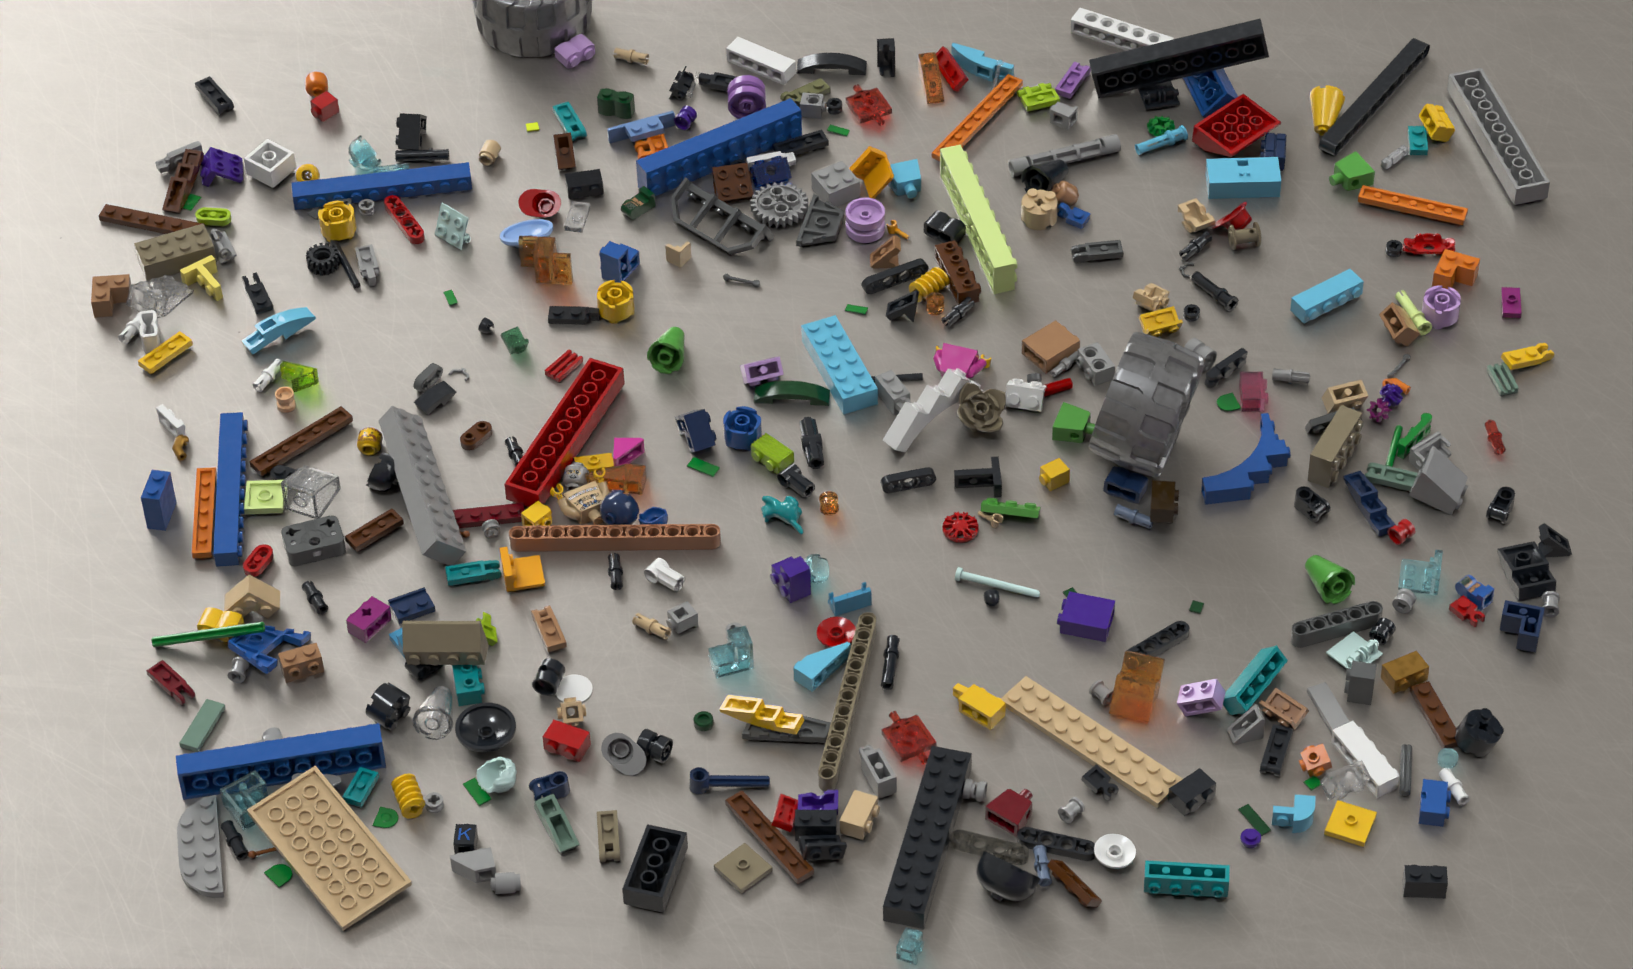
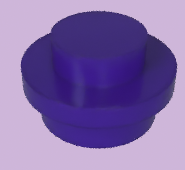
M1245 829L1240 835V840L1245 847L1255 848L1261 842V834L1255 829Z

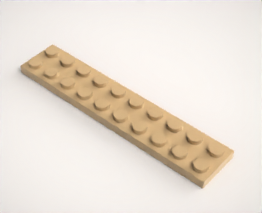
M1027 676L1001 698L1006 703L1008 710L1092 766L1097 764L1112 779L1157 809L1168 799L1169 788L1183 779Z

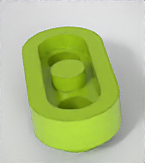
M203 207L195 213L196 221L205 225L225 226L232 220L231 212L225 208Z

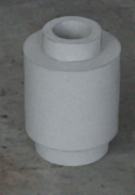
M515 872L494 873V878H490L491 890H495V894L521 891L520 874H515Z

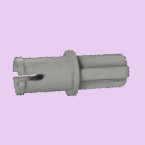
M1274 368L1272 380L1289 381L1290 384L1291 382L1308 384L1310 373L1293 371V369L1283 370Z

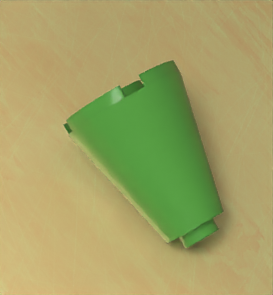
M670 327L649 347L647 359L651 362L653 369L660 373L670 374L681 368L684 362L685 334L682 329Z
M1313 555L1307 559L1305 569L1322 600L1326 603L1338 604L1351 594L1352 584L1355 586V576L1348 569L1319 555Z

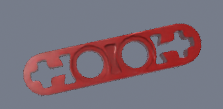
M391 195L386 197L384 205L387 213L410 243L421 244L425 240L422 227L398 196ZM404 213L403 216H397L396 214ZM408 223L413 224L412 226H409V227L404 226L405 224H408Z

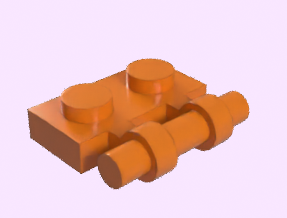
M664 133L648 137L646 141H634V148L638 153V159L668 148Z

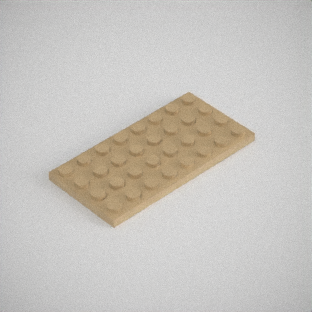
M316 766L247 809L248 815L343 931L412 885V881Z

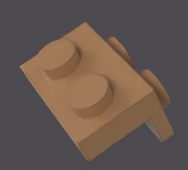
M1277 688L1273 690L1265 702L1261 700L1259 703L1263 708L1262 712L1270 718L1274 716L1279 719L1277 722L1280 725L1291 727L1294 730L1309 712L1308 708Z

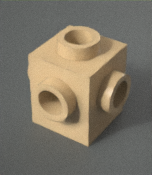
M576 697L564 698V702L560 703V707L557 708L558 720L562 719L563 723L578 726L580 721H584L583 716H586L585 704H582L580 700L576 701ZM569 708L575 710L573 715H568L567 710Z

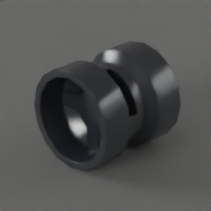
M1380 618L1376 626L1369 632V637L1371 640H1377L1379 645H1385L1389 640V636H1392L1396 631V626L1390 619Z

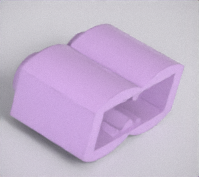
M583 34L574 36L554 49L555 58L567 69L575 67L581 61H586L595 55V45Z

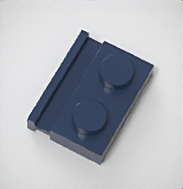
M425 587L388 600V604L398 624L435 612V606Z

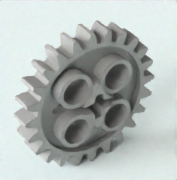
M774 182L773 186L767 184V188L761 186L760 191L756 190L755 195H752L750 200L753 217H757V221L762 220V224L768 222L769 227L775 224L776 228H778L779 224L785 227L787 223L792 226L793 221L799 223V218L804 219V215H806L809 208L806 192H802V188L797 189V185L790 187V183L783 185V182L780 185Z

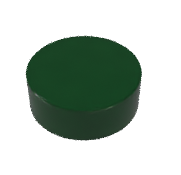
M706 711L698 712L693 718L694 727L699 731L710 730L714 725L713 715Z

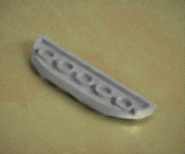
M213 795L203 797L193 803L184 811L179 819L177 826L178 857L181 877L189 888L191 887L198 891L202 896L221 898L224 897L218 806L217 797Z

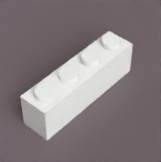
M737 37L726 48L728 62L782 85H785L796 74L795 60L743 38Z
M1351 721L1332 730L1331 743L1376 798L1398 788L1399 773L1390 766L1386 757L1380 754L1374 742L1366 737L1361 727H1358L1354 721Z

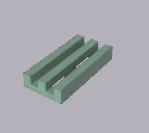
M1502 362L1500 366L1498 363L1494 364V367L1487 365V372L1500 396L1518 392L1519 388L1505 362ZM1495 372L1498 373V375H1499V377H1500V381H1499L1498 377L1496 376Z

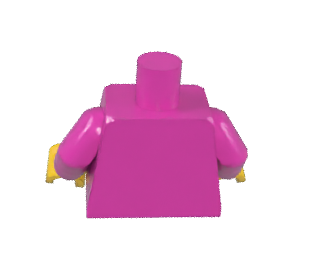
M943 343L942 349L936 346L933 360L942 378L948 368L952 370L958 368L965 372V377L969 379L973 378L983 368H989L992 358L984 359L985 355L982 354L979 359L978 350Z

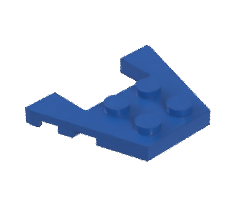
M265 625V632L234 636L228 641V648L265 674H268L278 666V659L267 656L271 650L283 641L301 647L311 639V632L303 631V634L294 633V629L289 628L279 631L275 630L274 626Z

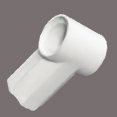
M657 558L644 570V575L650 582H660L673 591H679L685 582V577L669 568L668 563L662 558Z

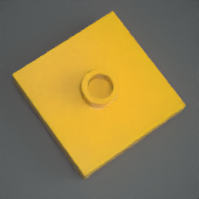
M1337 800L1324 835L1364 847L1377 817V812Z

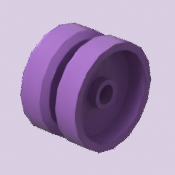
M742 75L734 78L727 87L728 110L731 115L740 119L766 108L765 85L762 80L755 76Z

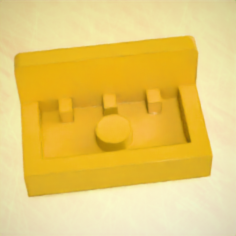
M1174 306L1141 314L1138 317L1143 333L1154 337H1159L1165 332L1175 333L1179 331L1183 324L1182 319H1178Z

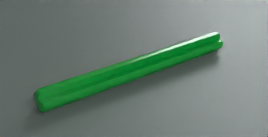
M264 622L154 636L151 638L153 647L262 633L265 632Z

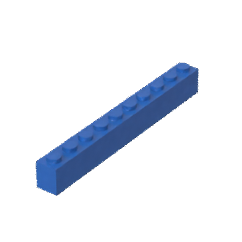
M469 162L291 183L295 210L324 207L326 203L339 199L351 198V203H359L364 199L372 201L384 200L391 195L403 198L472 190Z
M243 412L220 414L213 553L216 567L239 565L240 557H243V547L240 546V543L244 542L243 531H241L244 528V518L241 517V514H245L242 500H245V489H243V486H246V477L243 475V472L247 470L246 461H244V458H247V448L244 445L248 444L247 433H245V431H248V420H244Z

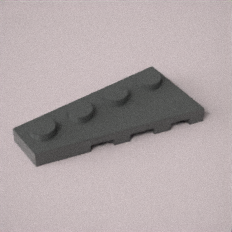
M803 716L804 722L797 735L778 732L747 723L742 733V739L826 743L831 722Z

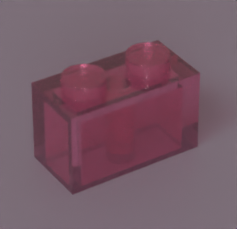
M1263 371L1240 372L1241 411L1264 412L1265 404H1268V393H1265V390H1267V379H1263Z

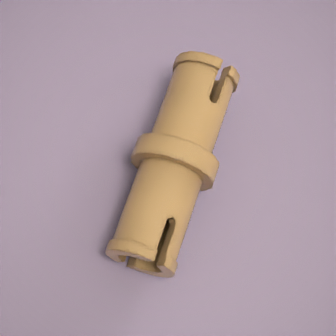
M617 47L614 50V53H617V55H613L616 59L627 60L628 63H642L644 65H647L649 59H646L649 58V54Z
M640 613L635 614L637 617H633L632 624L645 629L648 634H655L664 640L668 639L665 634L671 635V628L658 623L654 618L649 619Z

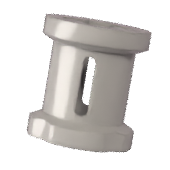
M1547 591L1542 595V601L1544 602L1542 607L1545 608L1544 616L1555 617L1559 614L1558 602L1560 597L1555 591Z
M237 656L234 657L232 669L229 670L227 676L235 683H242L245 680V672L250 667V664L244 658Z
M1102 680L1095 681L1089 689V694L1096 696L1104 706L1109 705L1116 696V692L1112 689L1109 690Z
M1073 797L1065 807L1058 809V815L1065 823L1070 824L1078 813L1085 811V806L1079 798Z

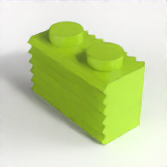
M765 433L751 444L752 458L756 462L760 461L769 471H774V473L778 474L794 463V451L768 433Z

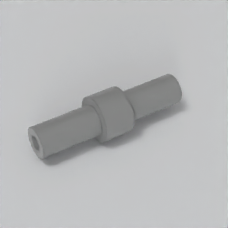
M1075 351L1068 358L1062 359L1059 365L1050 371L1051 375L1056 377L1063 370H1068L1072 363L1076 361L1078 351Z

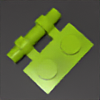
M1039 83L1037 86H1027L1017 91V96L1021 97V102L1027 112L1050 107L1060 102V98L1055 89L1052 88L1051 83Z

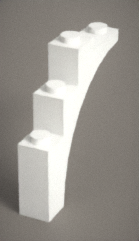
M948 368L940 383L934 387L927 385L917 402L904 403L883 441L897 451L906 452L913 440L933 418L943 410L959 402L960 392L966 383H973L979 386V388L981 385L976 381L966 378V373L962 370Z

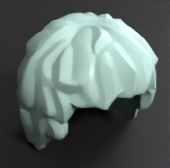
M497 757L486 761L484 765L478 768L476 777L481 789H484L487 793H502L514 786L517 770L515 763L511 759Z

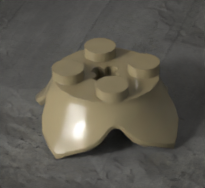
M966 383L959 395V408L957 409L959 419L972 432L999 431L1003 426V419L1000 417V414L1006 405L1005 392L997 389L981 391L979 386L973 383Z

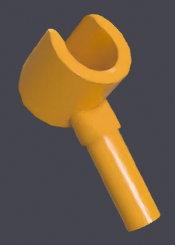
M891 220V225L886 224L889 234L897 233L906 240L909 239V235L898 228L896 220Z

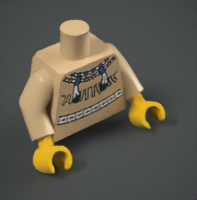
M601 467L602 475H598L596 469L593 472L594 478L598 479L599 483L596 481L590 482L564 493L563 496V486L561 484H557L559 492H556L553 487L551 488L550 494L553 497H557V503L565 516L577 520L580 524L592 521L594 525H599L603 522L600 515V505L609 493L607 482L603 478L606 473L603 467Z

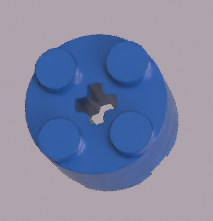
M740 406L736 407V410L732 412L729 410L724 415L723 427L726 445L735 449L751 451V444L762 437L761 417L757 414V411L750 407Z

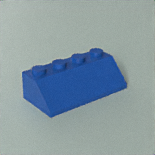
M1224 68L1183 78L1204 118L1238 97Z

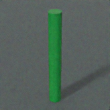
M1400 425L1395 427L1386 466L1393 467L1398 449L1397 443L1401 438L1403 427Z

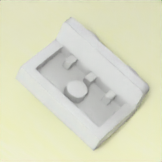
M1017 378L1009 380L1006 385L1005 406L1041 412L1046 386L1037 381L1026 383L1022 379Z

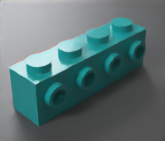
M1277 645L1261 649L1225 692L1223 706L1230 715L1247 712L1288 662Z
M452 665L458 706L482 703V695L485 694L484 683L479 682L480 679H483L481 667L477 668V665Z
M1145 860L1144 892L1152 894L1212 896L1216 898L1228 897L1230 865Z

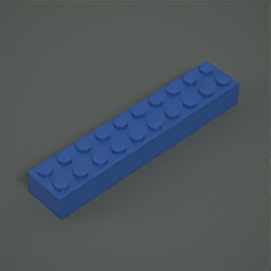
M790 98L636 160L638 188L640 189L645 186L657 196L679 187L685 178L692 182L711 174L714 167L731 165L737 159L746 160L747 157L773 149V144L801 136L802 111Z
M380 723L176 755L177 775L183 800L287 784L292 781L294 774L304 773L314 766L322 774L336 776L355 773L360 767L369 770L386 768Z

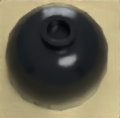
M383 452L379 457L381 462L375 463L366 486L377 491L389 490L393 485L397 486L399 483L394 470V459L389 454Z

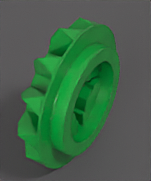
M1163 115L1161 117L1155 116L1154 119H1149L1147 130L1150 134L1157 137L1164 135L1167 130H1175L1174 120H1170L1169 117L1164 118Z

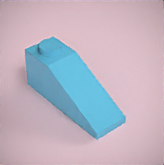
M846 642L807 655L795 664L793 668L794 681L813 692L848 660L851 644Z

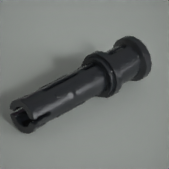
M1199 271L1194 272L1191 276L1192 282L1212 295L1214 301L1225 306L1227 311L1234 310L1238 305L1239 299L1236 296L1230 295L1227 289L1218 287Z

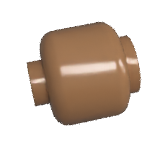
M1061 181L1053 186L1052 192L1056 194L1058 204L1065 203L1068 206H1073L1077 202L1079 193L1076 186L1067 181Z

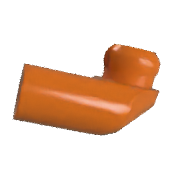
M1397 378L1384 379L1382 382V387L1387 384L1398 385L1405 395L1411 390L1410 386Z

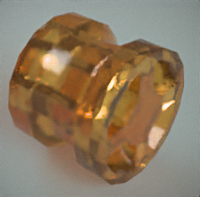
M938 292L928 294L926 297V311L930 315L942 314L944 312V296Z
M832 491L820 494L821 513L824 515L836 514L839 511L838 495Z

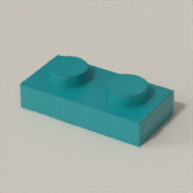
M1408 126L1410 155H1428L1425 127Z
M360 767L342 796L345 802L362 808L379 779V773Z

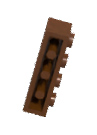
M955 240L935 245V260L939 268L949 277L950 284L948 286L957 305L965 300L966 297L971 298L969 303L972 301L974 303L979 302L981 286L979 283H976L975 274L973 271H970L969 262L967 259H964L962 248L958 247Z

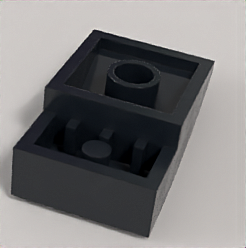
M1535 541L1497 549L1506 578L1518 601L1541 597L1547 591L1556 592V580L1549 570V562Z

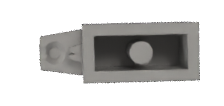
M892 370L875 376L878 396L893 415L900 412L905 402L911 403L910 392Z
M871 745L859 748L861 770L878 799L897 793V777L880 748L874 750Z

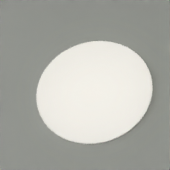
M567 675L562 678L556 696L562 702H564V698L576 697V701L580 700L583 702L592 693V683L582 675Z

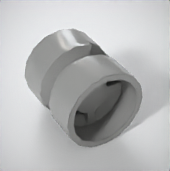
M1192 338L1184 346L1204 357L1205 365L1203 372L1209 370L1215 363L1217 352L1205 346L1197 338Z

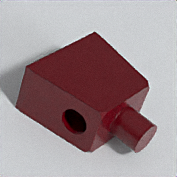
M1007 789L985 806V819L1017 838L1019 829L1025 827L1032 815V793L1028 789H1023L1020 793Z

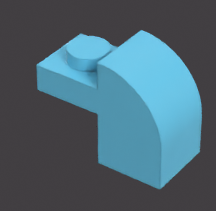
M1295 794L1294 807L1273 806L1272 825L1292 827V833L1306 831L1311 827L1314 820L1316 796Z

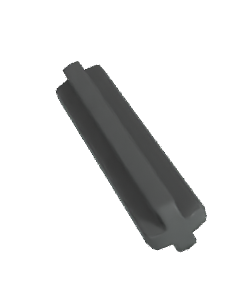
M1403 744L1401 746L1399 793L1401 796H1409L1411 793L1412 746L1410 744Z

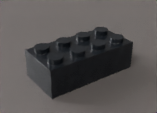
M647 824L622 888L624 904L664 913L688 849L687 832Z

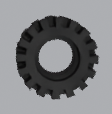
M319 243L320 246L315 244L314 248L310 247L309 251L307 250V267L315 275L320 273V276H323V273L329 275L330 271L334 273V269L337 270L338 266H340L338 250L332 244L329 246V243H325V245Z

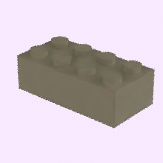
M204 223L134 243L137 260L147 282L180 273L181 269L210 255L216 260L214 245Z
M1340 406L1310 454L1307 481L1329 488L1332 482L1337 481L1340 469L1343 470L1345 468L1347 458L1353 455L1355 445H1359L1362 434H1360L1364 423L1361 421L1362 412Z

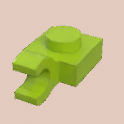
M483 612V619L477 618L476 621H481L488 645L493 646L497 643L496 627L491 625V615Z

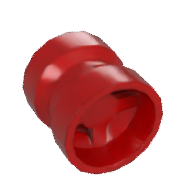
M1403 519L1397 526L1389 528L1388 536L1393 543L1401 545L1406 541V538H1411L1415 535V527L1409 520Z

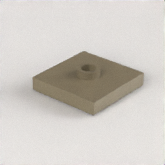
M743 843L714 864V870L741 894L773 871V867L746 843Z

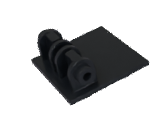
M1171 81L1138 89L1146 110L1180 105L1177 97L1179 96V91L1173 87Z

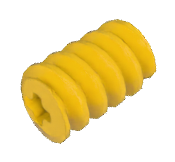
M934 267L910 283L909 291L911 293L918 290V302L926 301L934 293H938L939 289L942 290L945 286H948L950 280L942 269Z
M407 773L394 778L391 786L402 816L407 819L419 817L423 812L425 800L418 787L415 775Z

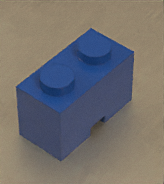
M1423 779L1418 824L1444 826V820L1449 819L1450 807L1446 806V803H1450L1451 791L1447 790L1448 782Z

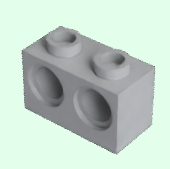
M1098 342L1078 349L1076 363L1079 368L1083 369L1086 378L1091 380L1094 386L1113 379L1115 365Z

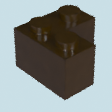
M1152 480L1150 522L1173 523L1174 515L1178 516V503H1175V501L1179 500V490L1175 489V481Z

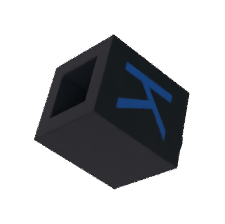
M456 824L453 842L454 853L477 850V825Z

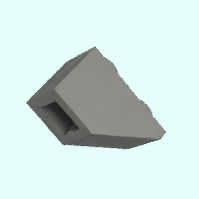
M491 847L450 855L453 872L475 883L490 881V878H494L496 868Z

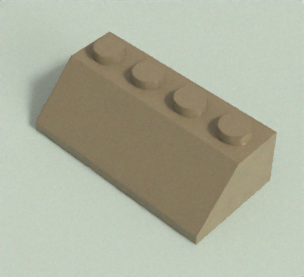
M403 621V654L407 664L485 665L489 645L481 621Z

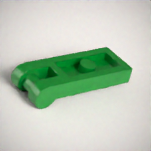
M1423 413L1421 421L1415 427H1411L1408 434L1398 441L1397 457L1404 460L1410 454V448L1421 442L1430 433L1431 414Z

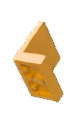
M507 547L500 548L501 564L507 592L545 586L540 555L513 559V555L508 553Z

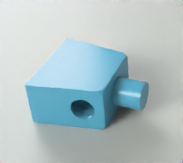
M913 159L890 164L894 177L889 186L897 196L907 194L908 198L916 197L917 192L921 191V175L918 160Z

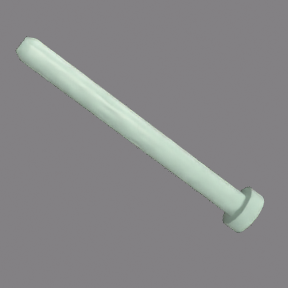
M958 567L956 570V581L964 579L1035 598L1040 596V591L964 572L961 567Z

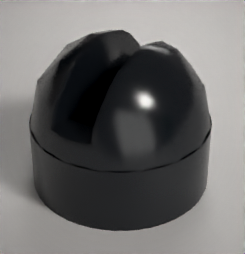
M485 317L482 319L478 330L486 334L491 333L490 327L494 328V323Z
M991 589L984 592V601L988 606H996L999 603L1000 596L997 590Z

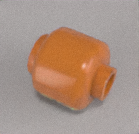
M311 72L307 75L305 89L310 96L317 97L328 91V79L324 73Z

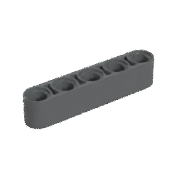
M1369 601L1298 621L1292 625L1291 644L1297 648H1303L1349 635L1353 631L1356 633L1371 629L1382 618L1383 606L1377 601Z

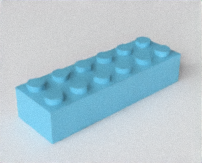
M836 315L801 325L802 342L842 414L877 405L878 388Z

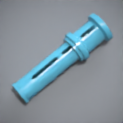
M1180 125L1175 130L1165 131L1164 135L1135 144L1136 153L1141 155L1167 144L1172 146L1175 142L1188 140L1187 130L1183 125Z

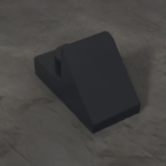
M915 290L887 304L886 317L889 320H893L905 314L914 322L919 291Z
M1545 523L1538 527L1541 540L1538 546L1545 558L1572 555L1568 539Z

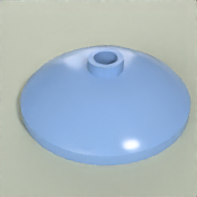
M544 219L518 222L505 228L500 233V240L510 247L532 249L550 236L553 231V224Z

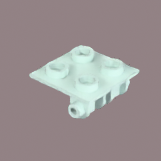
M442 202L434 235L462 250L463 244L469 243L471 240L469 234L466 233L469 218Z
M1354 631L1326 652V654L1346 669H1351L1352 661L1373 663L1383 655L1378 650L1379 642L1374 639L1367 642Z

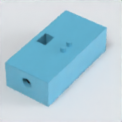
M1278 157L1206 159L1205 176L1208 199L1280 197L1281 175Z

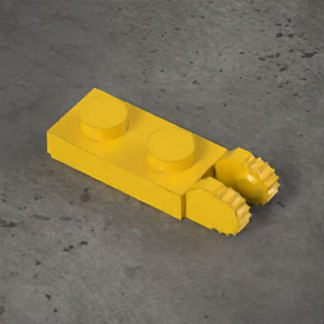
M1538 343L1535 347L1531 346L1503 352L1501 359L1510 370L1549 361L1554 358L1555 354L1553 351L1547 350L1549 346L1546 343Z

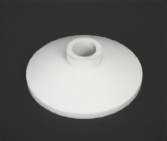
M1107 834L1096 841L1094 854L1097 860L1104 866L1119 869L1133 862L1136 849L1132 841L1120 834Z

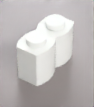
M154 310L141 311L138 315L139 332L145 353H149L161 345L160 330Z

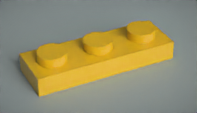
M179 331L139 359L138 364L145 371L152 374L193 345L192 339Z

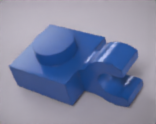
M1061 203L1058 206L1060 211L1057 215L1061 218H1066V223L1082 229L1090 219L1091 213L1076 207L1071 210L1065 203Z

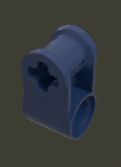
M556 771L552 774L535 778L529 783V789L535 795L534 801L542 799L541 796L544 798L552 794L555 795L556 799L564 798L570 793L568 776L563 771Z

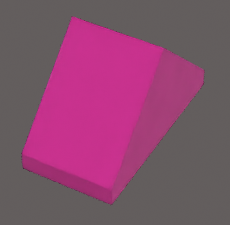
M614 438V471L618 472L645 453L644 439Z

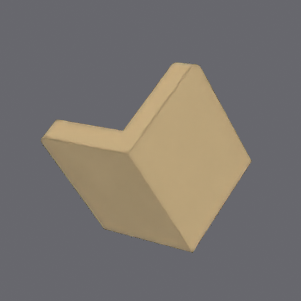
M688 241L681 247H674L670 244L665 246L666 261L680 268L692 258L691 243Z

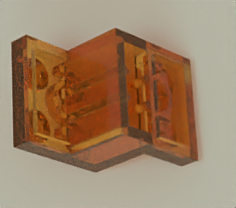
M519 236L521 267L535 268L536 283L572 285L571 253H557L555 237Z
M1126 650L1122 669L1116 676L1109 714L1148 723L1153 702L1158 698L1165 659Z

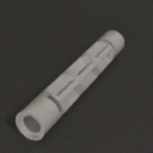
M1114 134L1080 144H1073L1068 147L1011 159L1008 161L1011 176L1015 177L1022 175L1027 167L1054 160H1063L1065 163L1077 162L1082 159L1118 152L1121 150V144L1118 135Z

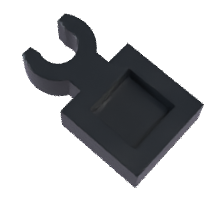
M1097 764L1082 776L1081 780L1095 793L1101 790L1103 797L1108 801L1112 796L1108 791H1113L1115 794L1119 791L1117 785L1109 783L1111 777Z

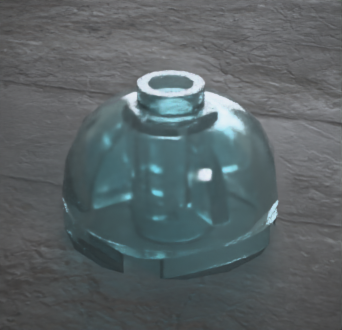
M361 135L350 143L348 148L350 159L348 161L354 168L358 167L361 170L368 171L382 163L381 159L377 160L375 157L377 153L365 139L362 140Z

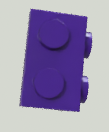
M213 147L208 149L201 163L200 177H202V185L209 187L216 175L238 183L243 181V159L240 156Z

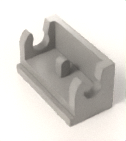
M1437 431L1410 448L1409 462L1419 470L1432 446L1449 458L1452 452L1446 447L1451 446V444Z

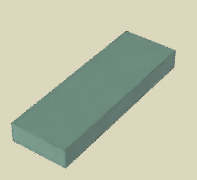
M206 699L179 742L180 747L199 752L224 712L225 704Z

